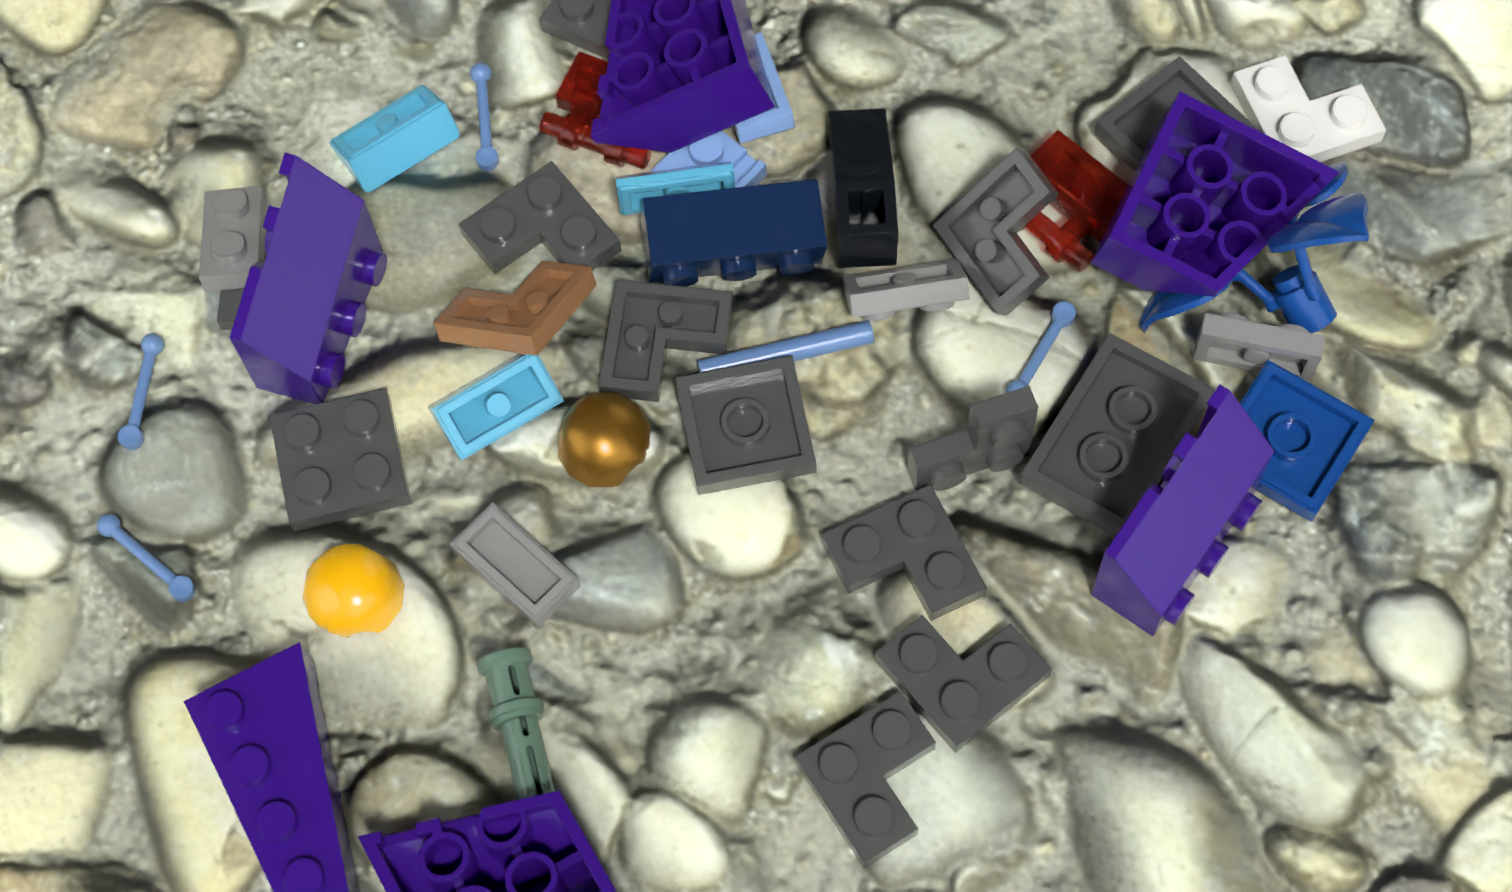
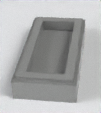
M493 502L449 544L452 552L537 629L581 587L579 579Z

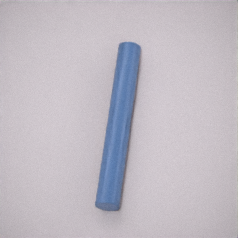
M867 320L697 360L699 373L786 356H793L795 362L874 343V334L871 323Z

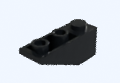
M886 108L829 111L838 268L894 266L897 264L898 220Z

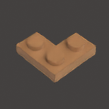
M542 260L513 294L464 288L433 323L441 342L538 356L597 285L591 266Z

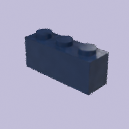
M817 179L642 198L640 220L649 283L663 282L664 286L687 287L699 281L698 277L722 275V279L725 281H741L756 276L757 271L777 268L780 269L781 274H801L814 269V264H821L828 247Z

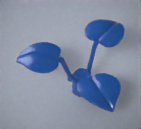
M1345 162L1329 166L1339 171V174L1306 207L1316 206L1304 212L1299 219V214H1297L1286 227L1277 231L1268 240L1267 245L1273 253L1294 250L1298 265L1283 270L1273 278L1272 282L1275 289L1272 293L1244 269L1215 297L1156 291L1149 299L1141 316L1140 326L1145 333L1148 327L1157 320L1185 312L1216 298L1226 290L1232 281L1241 282L1263 301L1269 313L1280 308L1287 324L1301 326L1308 330L1309 333H1315L1328 326L1336 318L1337 312L1316 272L1311 268L1306 248L1344 242H1367L1369 240L1367 227L1369 205L1364 194L1355 192L1325 201L1344 183L1348 175V168Z

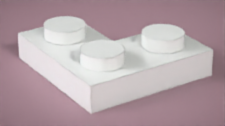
M1286 55L1233 73L1230 85L1248 120L1260 132L1319 162L1382 142L1386 128L1362 84L1309 101Z

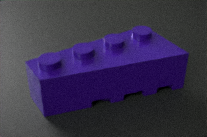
M301 642L185 700L184 703L272 891L360 892L348 830L345 827L338 778L334 771L328 742L329 733L325 713L322 711L318 691L319 682L316 667Z

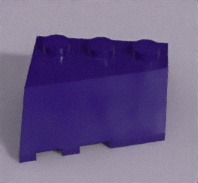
M611 0L605 46L609 50L607 71L605 75H600L597 94L602 99L600 117L593 119L591 137L595 143L672 153L775 108L745 0Z
M1179 91L1160 119L1091 264L1142 290L1215 297L1267 245L1268 240L1299 214L1339 174V171Z
M284 152L279 174L286 176L288 184L281 207L268 206L262 226L267 230L265 237L266 258L264 263L256 262L250 267L230 334V340L256 388L311 404H319L325 401L329 388L335 389L342 379L345 369L344 352L351 336L357 337L363 328L366 318L365 301L371 287H377L384 277L387 256L386 253H383L365 201L298 156Z
M1219 384L1207 402L1208 407L1196 438L1189 433L1184 435L1161 475V478L1164 479L1162 484L1158 486L1154 483L1148 488L1105 551L1091 593L1097 600L1152 637L1165 620L1174 626L1177 624L1195 597L1194 593L1187 590L1199 572L1207 578L1213 574L1229 550V547L1222 543L1224 537L1232 526L1243 531L1263 502L1255 496V492L1273 456L1274 450L1233 393L1221 384Z
M559 790L484 807L481 809L480 814L445 822H442L440 818L415 823L416 828L388 835H383L379 831L358 836L386 892H617Z

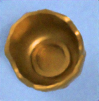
M609 391L592 392L573 404L565 414L559 430L558 458L570 477L588 487L618 486L623 483L629 472L639 464L644 463L647 455L646 451L650 445L651 425L641 407L622 394Z

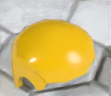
M344 544L328 549L307 569L302 599L309 618L318 626L326 629L329 633L349 638L356 633H380L388 628L402 608L405 584L397 566L381 554L362 544Z

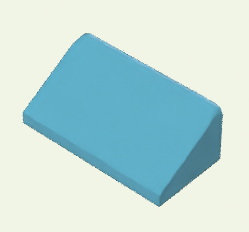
M420 85L334 137L329 144L359 186L368 193L458 139L460 132L446 103L425 85Z
M731 161L617 176L615 179L621 215L641 213L642 198L735 188L734 167Z
M517 354L430 404L428 409L462 461L557 406L564 400L539 355Z

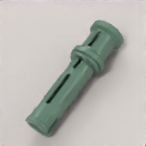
M522 647L499 650L485 655L476 662L478 674L486 677L493 707L488 712L490 725L494 726L495 730L502 731L512 774V782L518 800L555 791L538 724L543 719L545 708L543 700L535 698L528 669V666L532 663L531 651L528 648Z

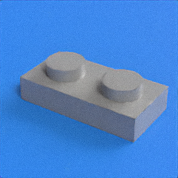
M262 186L205 191L199 278L204 292L244 288L250 267L256 262L264 263L265 229L262 226L266 216L267 200Z
M958 259L842 276L845 300L852 317L862 316L865 320L877 321L888 319L896 315L897 310L916 307L929 312L942 311L954 306L955 301L970 299L968 277Z
M1225 312L1217 315L1205 313L1196 337L1193 360L1259 373L1267 360H1270L1311 383L1322 359L1325 336L1309 333L1305 328L1294 324L1272 326L1251 322L1243 315Z

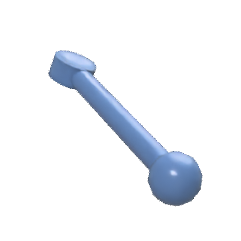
M479 62L474 64L470 70V77L476 83L481 148L476 152L475 158L480 169L491 171L499 164L498 153L492 147L487 87L492 71L487 64Z
M1062 301L1054 306L1051 315L1053 322L1019 379L1008 384L1006 393L1029 385L1061 329L1070 326L1074 322L1076 316L1074 305Z
M148 333L141 340L144 356L128 425L123 426L118 432V441L127 450H136L144 442V435L139 427L155 358L164 349L163 338L155 333Z
M104 514L98 519V532L105 537H114L169 585V592L175 600L186 602L192 599L196 589L191 579L187 576H176L121 528L120 519L116 515Z

